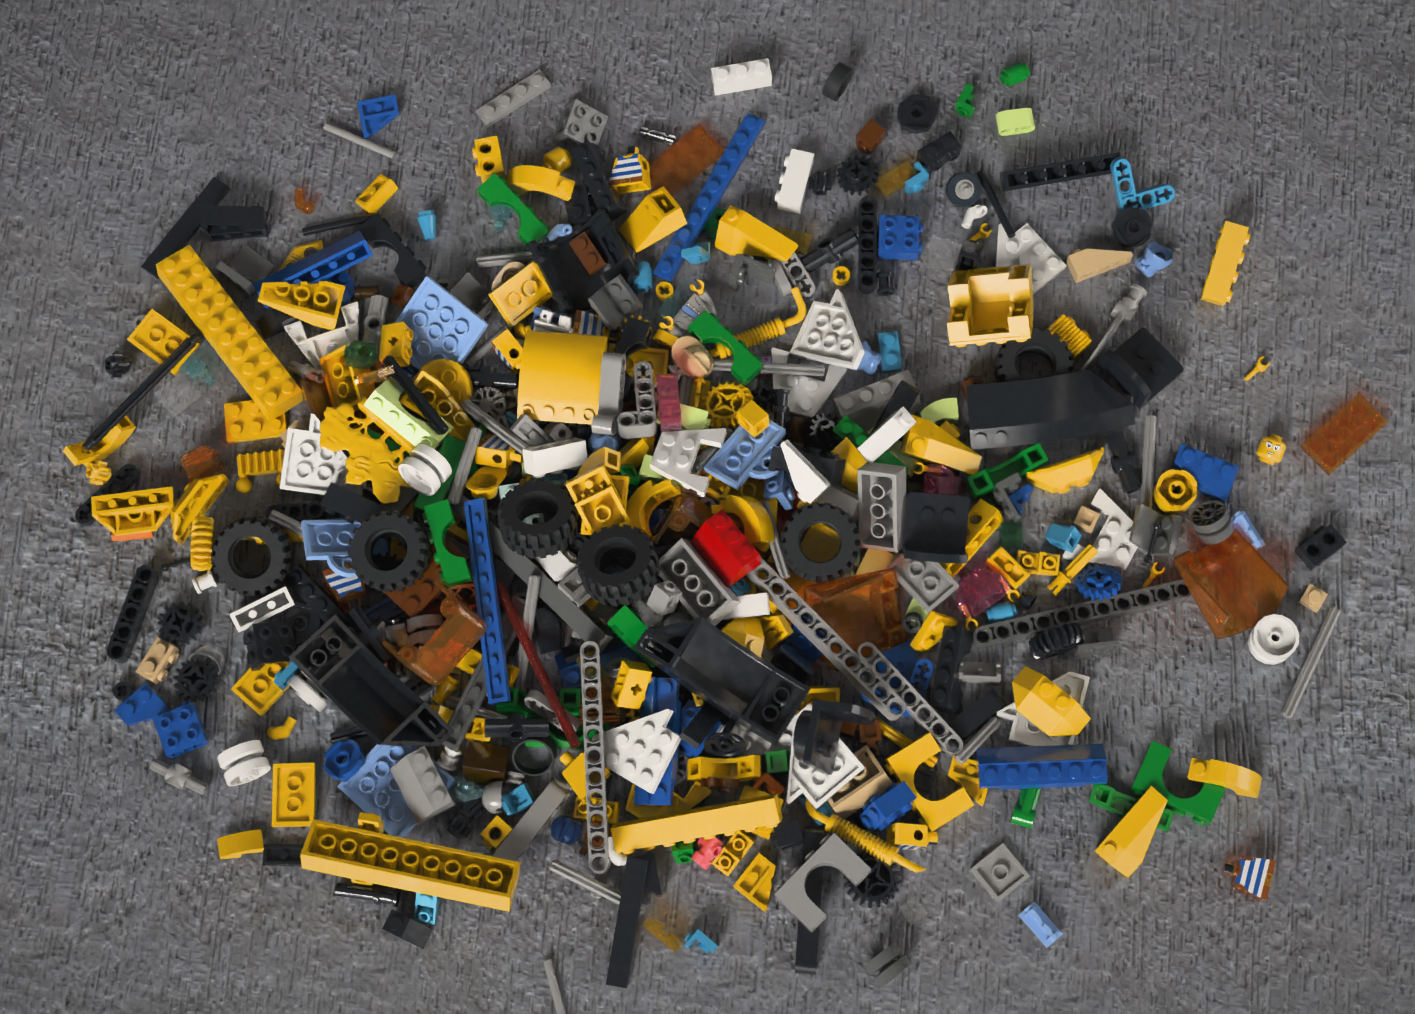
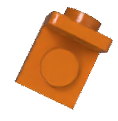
M761 771V776L753 780L756 783L753 786L755 790L763 782L767 783L765 787L772 794L777 793L780 795L786 789L775 776L768 774V771L765 774Z

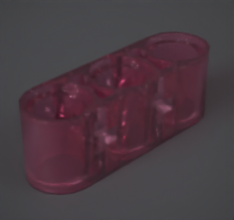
M677 373L656 374L661 431L682 430Z

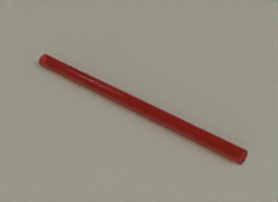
M497 582L498 598L571 748L574 749L580 746L581 742L503 582Z

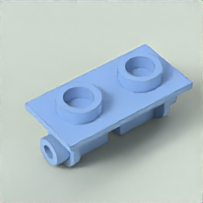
M1238 511L1231 517L1234 526L1233 532L1248 555L1266 545L1245 511Z
M1035 901L1018 915L1046 948L1063 934Z

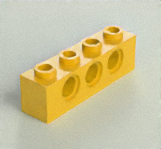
M982 499L972 506L968 515L965 551L968 554L967 562L1004 521L999 509ZM938 562L952 578L966 564Z

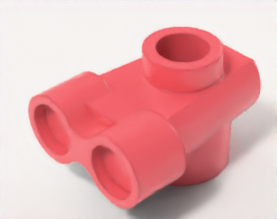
M701 837L697 843L699 850L695 851L691 859L707 870L713 858L721 854V847L724 843L716 837L704 840V837Z

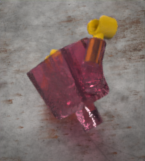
M919 461L912 462L913 464H919L917 471L911 470L913 473L921 474L927 472V474H924V492L961 495V493L966 491V484L961 481V478L955 476L953 471L944 465L928 464L926 466Z
M963 567L958 572V576L961 579L957 582L960 586L956 591V606L962 618L966 620L965 628L969 631V622H973L975 627H978L977 621L972 619L971 615L976 617L1003 597L1010 604L1014 603L1010 598V594H1013L1017 599L1019 598V592L1010 589V584L1001 573L990 570L985 571L981 567L976 568L972 572L967 567Z

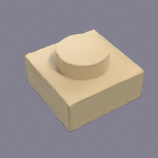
M1081 506L1073 526L1091 534L1100 514Z
M1309 584L1299 603L1317 613L1328 594Z

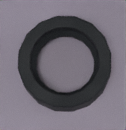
M839 62L827 78L822 94L833 101H837L847 88L853 75V69Z

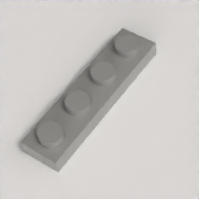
M539 69L477 109L476 114L486 128L549 89L551 84Z

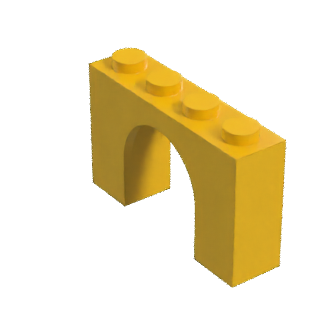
M931 733L924 734L885 759L887 763L885 768L891 776L894 774L898 781L896 784L899 785L905 781L917 797L912 802L913 807L911 810L918 813L920 817L918 819L919 824L927 825L928 832L936 830L974 806L964 787H959L936 801L923 798L915 789L914 773L917 767L941 751Z

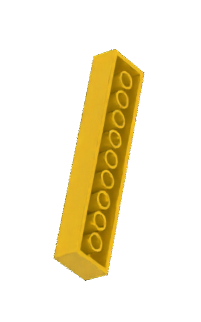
M190 245L156 264L159 278L269 422L303 401L300 387Z
M315 819L312 821L300 854L303 869L510 912L520 877V862Z

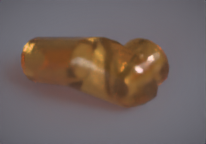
M295 189V207L304 214H311L315 208L314 203H309L305 200L303 189Z

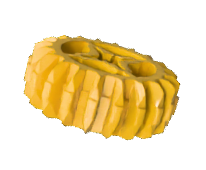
M727 380L722 385L719 382L718 387L712 386L711 392L706 391L707 397H702L703 404H701V409L709 411L708 419H711V428L717 429L727 426L736 430L740 426L737 419V410L741 407V404H747L754 397L751 395L748 387L745 388L742 383L738 385L734 381L730 384Z
M200 516L193 519L190 561L193 570L205 571L212 568L211 556L214 554L212 546L215 534L214 519L212 517Z

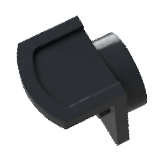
M1146 328L1139 329L1114 352L1111 349L1107 350L1103 354L1098 366L1103 372L1107 370L1115 378L1120 389L1136 400L1135 405L1139 409L1143 408L1171 384L1184 370L1183 366Z
M909 491L906 500L902 544L904 558L941 563H967L968 554L965 551L970 504L969 497L966 495Z
M814 699L812 711H802L795 725L793 747L796 758L822 774L832 775L842 722L873 726L876 715L872 711L854 704Z

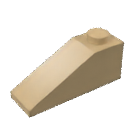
M1077 249L1068 255L1066 264L1075 283L1130 263L1133 254L1128 251Z

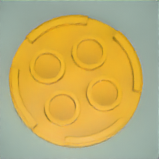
M436 359L421 367L420 371L423 369L440 380L460 407L465 399L471 400L473 394L472 381L466 369L459 363L449 359Z

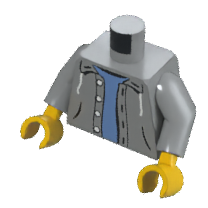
M696 279L699 284L697 289L693 284H690V289L698 292L697 295L694 293L673 319L670 316H664L663 318L666 319L667 325L661 322L659 323L660 328H668V332L678 338L683 336L693 337L688 333V326L706 310L709 314L713 313L716 315L717 312L713 301L704 289V283L701 280Z

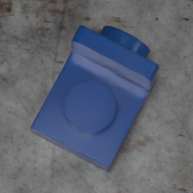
M1029 484L1008 496L1019 516L1022 515L1023 510L1018 503L1022 505L1031 499L1030 495L1033 489Z

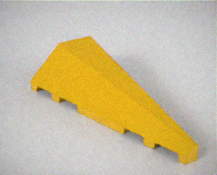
M846 437L831 452L839 454V458L846 459L841 484L858 495V469L867 461Z

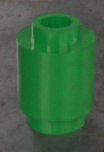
M1018 62L1001 69L1000 81L1007 87L1026 81L1030 77L1027 64L1025 62Z

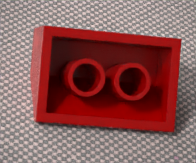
M723 509L707 519L690 541L728 588L761 564L758 551Z

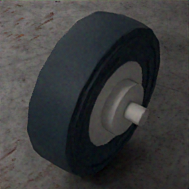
M959 172L948 180L946 194L952 204L958 207H968L978 201L982 187L978 178L972 173Z

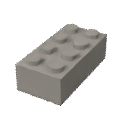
M867 462L858 469L860 547L897 553L902 549L906 511L905 466L874 462L870 464Z
M681 538L659 559V576L663 581L669 580L673 582L683 592L680 601L694 618L704 617L716 626L741 603L689 540Z

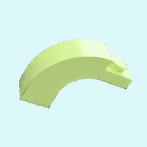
M957 398L941 399L929 404L920 412L922 418L932 421L937 426L945 421L957 423L959 418Z

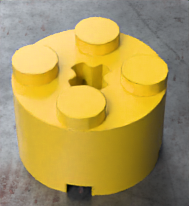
M1171 469L1164 472L1153 489V499L1156 506L1169 515L1181 514L1188 510L1197 496V482L1185 470Z

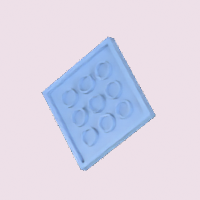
M429 276L425 277L395 321V323L405 322L413 331L414 338L411 341L412 357L410 358V363L419 371L423 365L436 359H449L462 365L489 325Z
M377 744L365 756L366 762L359 771L348 781L341 782L337 786L365 813H374L381 816V821H384V830L392 836L404 838L417 822L390 769L406 755L420 749L419 746ZM434 761L449 790L456 780Z

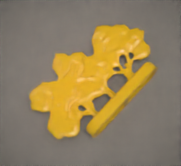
M363 397L357 404L359 409L367 416L364 419L355 417V410L350 403H341L336 408L327 406L324 411L325 419L320 423V447L333 452L348 450L350 452V456L345 460L346 468L348 469L346 483L361 485L363 482L371 480L373 494L381 503L397 502L401 492L400 486L412 488L400 475L398 466L404 460V451L410 454L415 446L364 406L368 399L366 397ZM351 416L352 418H354L353 420L348 421V417ZM355 422L358 425L362 423V426L356 429L350 428L349 425ZM372 422L384 431V434L379 439H373L368 435L367 426ZM363 428L365 429L364 434L360 431ZM390 436L401 448L391 452L385 443V439ZM399 457L400 461L395 463V460Z

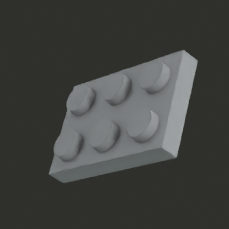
M901 554L887 566V570L928 614L960 586L938 562L906 559Z

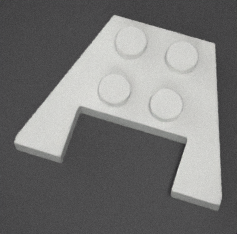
M358 302L340 307L346 326L309 339L306 337L301 321L284 326L287 334L315 369L322 370L319 359L344 345H359Z
M772 347V363H787L790 353ZM830 364L825 381L801 375L773 374V389L790 390V394H788V413L811 419L823 407L829 395L846 374L847 368Z
M725 428L662 432L651 460L650 468L670 480L674 479L680 482L688 490L691 488L699 496L705 497L710 483L709 477L690 473L700 445L705 444L722 448L727 430Z
M1099 489L1090 506L1108 515V518L1093 544V547L1098 552L1089 563H1098L1099 566L1105 563L1106 567L1114 566L1115 569L1126 570L1138 548L1129 542L1133 521ZM1077 544L1073 553L1065 551L1062 558L1074 560L1085 547Z

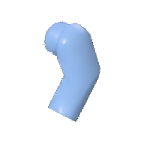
M557 224L548 232L544 240L550 242L558 237H565L572 233L573 228L570 224Z

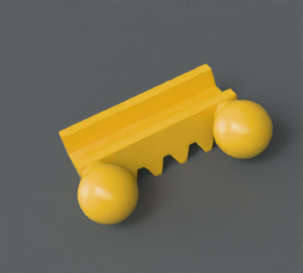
M284 450L255 452L254 454L246 453V455L238 454L239 480L236 482L237 491L245 494L252 489V483L247 477L279 473L276 477V484L279 487Z

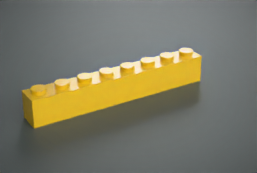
M776 793L615 823L610 829L616 853L630 854L635 852V849L643 848V851H648L662 844L663 847H669L679 841L691 843L696 841V838L704 837V840L712 839L717 834L724 833L725 836L736 834L739 830L752 832L761 826L773 828L778 826L783 817Z

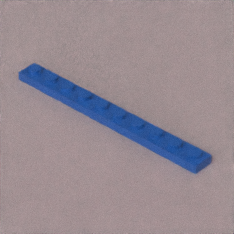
M748 113L746 114L686 215L687 224L677 230L653 271L654 276L669 283L673 281L685 260L681 256V249L693 247L765 125L763 119Z
M485 498L465 501L464 508L488 704L493 705L511 701L487 504Z

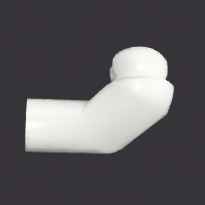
M976 205L968 208L961 224L962 227L970 229L973 220L987 214V207L985 205Z
M609 837L608 848L611 862L617 866H624L627 862V856L621 852L616 853L613 838Z

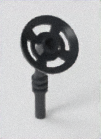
M731 718L728 719L722 732L712 734L705 739L704 749L710 756L720 759L736 758L745 752V740L739 735L731 733L736 724ZM715 743L719 751L713 749L710 745Z

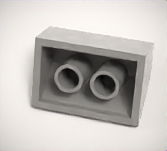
M425 746L406 755L390 769L418 825L455 806Z

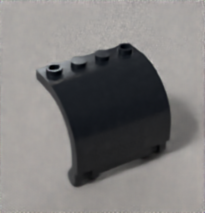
M599 209L586 224L563 238L544 243L532 240L525 245L528 252L532 253V260L534 263H537L553 293L552 297L558 303L560 313L568 312V314L576 313V310L586 311L592 309L588 298L604 284L621 274L630 286L640 275L605 209ZM584 231L589 235L607 263L606 266L592 276L569 244V242Z

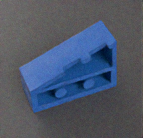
M1181 444L1170 469L1189 472L1195 478L1197 489L1201 491V494L1211 500H1218L1225 504L1239 466Z

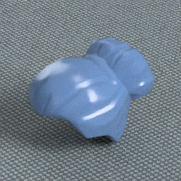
M1154 241L1148 243L1143 256H1138L1135 259V264L1146 277L1150 278L1157 270H1162L1173 262V253L1169 248L1161 246Z
M864 341L862 346L865 353L857 370L861 369L867 374H873L882 357L879 353L871 351L867 341Z
M592 433L588 440V448L592 453L603 447L619 451L621 447L620 437L618 434Z

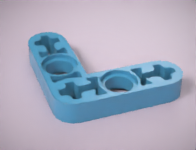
M1117 157L1111 162L1110 169L1120 210L1126 209L1124 205L1127 204V200L1138 202V204H1129V208L1145 210L1168 203L1174 199L1175 190L1166 183L1135 191L1130 163L1122 157ZM1120 162L1124 164V166L1121 168L1122 173L1127 176H1121L1120 170L1116 169V167L1119 166ZM1127 180L1129 183L1128 188L1124 191L1120 190V183ZM1164 189L1169 191L1166 193V197L1159 195L1164 193ZM1149 193L1151 195L1149 203H1142V197Z

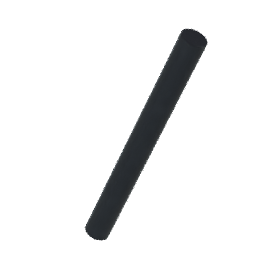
M984 170L978 171L977 176L1008 238H1013L1015 232Z
M377 212L302 228V232L306 236L363 224L375 214H378L380 217V213Z

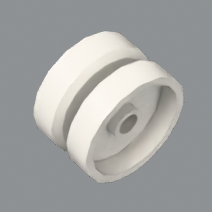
M425 444L416 445L410 452V457L405 458L398 466L399 473L406 483L426 496L434 495L441 487V483L445 482L452 474V469L447 460L438 451Z
M1272 614L1263 617L1256 623L1248 635V646L1251 654L1256 660L1264 664L1275 665L1282 663L1295 652L1299 644L1297 626L1291 619L1283 615Z
M302 671L301 673L307 678L306 681L299 675L294 674L287 683L296 690L295 693L308 705L311 704L317 711L321 712L327 706L326 700L319 695L321 691Z
M247 741L233 746L218 755L217 760L220 768L227 770L223 776L228 786L248 783L270 771L271 767L268 759L261 757L264 753L261 741Z

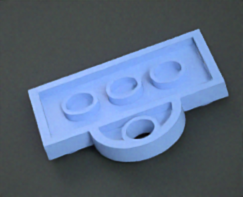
M769 420V426L754 438L740 425L723 444L722 448L704 466L705 472L737 491L749 477L755 479L773 477L779 471H769V467H766L765 464L770 462L772 448L777 446L779 441L785 436L786 429Z
M343 519L302 520L301 529L306 560H327L329 567L336 574L344 577L357 576L354 569H347L344 564L352 561L348 557V550H351L349 540L355 537V534L352 532L355 527L359 529L362 525L356 521L354 524H351ZM380 538L376 542L373 549V557L377 558L379 552L382 556H385L386 552H388L386 539Z

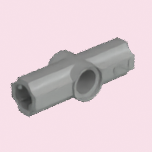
M382 295L371 296L368 316L364 321L365 331L362 345L366 356L374 357L378 356L381 329L382 325L385 324L389 298ZM379 323L377 328H370L372 324Z

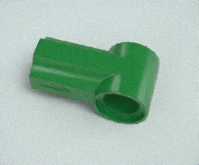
M1040 788L1021 790L1018 803L1015 805L1012 813L1011 823L1031 829L1036 814V804L1040 796Z

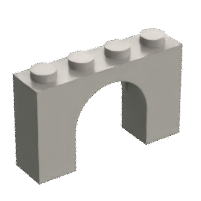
M835 833L832 836L826 835L819 843L821 847L816 852L812 850L805 857L806 862L801 867L797 865L790 872L792 877L787 882L781 881L775 888L777 891L774 894L775 897L811 933L827 917L806 894L805 882L808 875L820 866H832L840 870L857 887L871 872V868Z

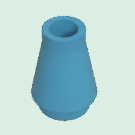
M434 211L419 212L417 220L425 241L436 239V215H434Z

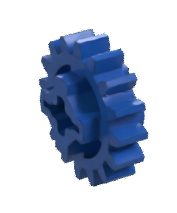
M1095 563V567L1087 565V570L1081 569V574H1077L1076 580L1079 594L1084 593V598L1090 596L1091 601H1094L1096 598L1103 601L1104 597L1111 599V594L1116 596L1117 591L1121 590L1122 584L1119 571H1114V566L1107 568L1105 563L1102 566Z

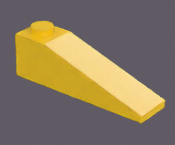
M305 281L300 282V284L262 283L258 302L311 325L335 330L345 286L328 281H319V283H307Z
M911 415L916 423L904 434L899 454L969 475L978 473L982 456L932 421Z

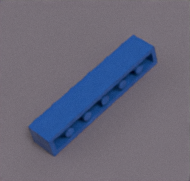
M358 231L253 283L259 295L262 283L300 284V282L307 281V283H319V281H323L373 256L362 233Z

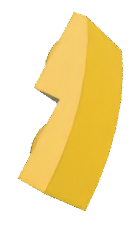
M1018 550L1016 552V561L1029 574L1057 576L1060 555Z
M576 797L573 818L587 820L586 801L583 803L579 797ZM591 798L590 801L593 804H599L602 800ZM607 801V823H618L621 803ZM595 815L592 820L603 822V817Z
M261 829L230 834L217 839L220 859L241 858L242 854L263 852L264 850Z
M737 831L722 848L721 854L711 864L726 876H729L755 843V840L744 831Z

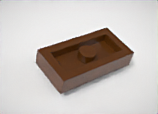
M585 231L569 242L591 276L607 265Z

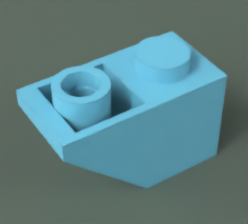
M416 892L414 920L435 925L441 897Z

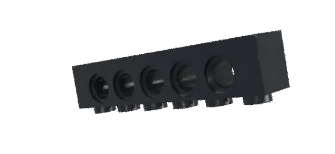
M1120 152L999 172L1002 192L1111 174L1110 164L1113 159L1120 157ZM1120 162L1119 166L1116 167V169L1122 172V164Z

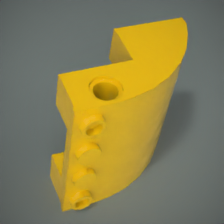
M1031 264L951 272L948 283L951 309L947 320L950 346L965 347L967 344L974 343L981 346L987 344V342L1003 344L1008 340L1024 342L1031 338L1034 313Z
M527 330L520 365L517 419L522 414H526L531 420L592 425L593 416L598 414L601 362L603 353L607 352L608 336Z

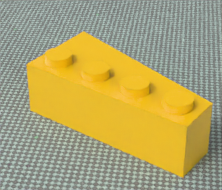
M1229 221L1223 223L1219 232L1221 235L1215 246L1216 253L1212 257L1209 266L1210 272L1207 274L1200 300L1220 306L1230 302L1233 293L1230 287L1232 283H1236L1239 274L1236 268L1238 264H1242L1245 255L1242 252L1243 245H1247L1250 239L1249 227Z

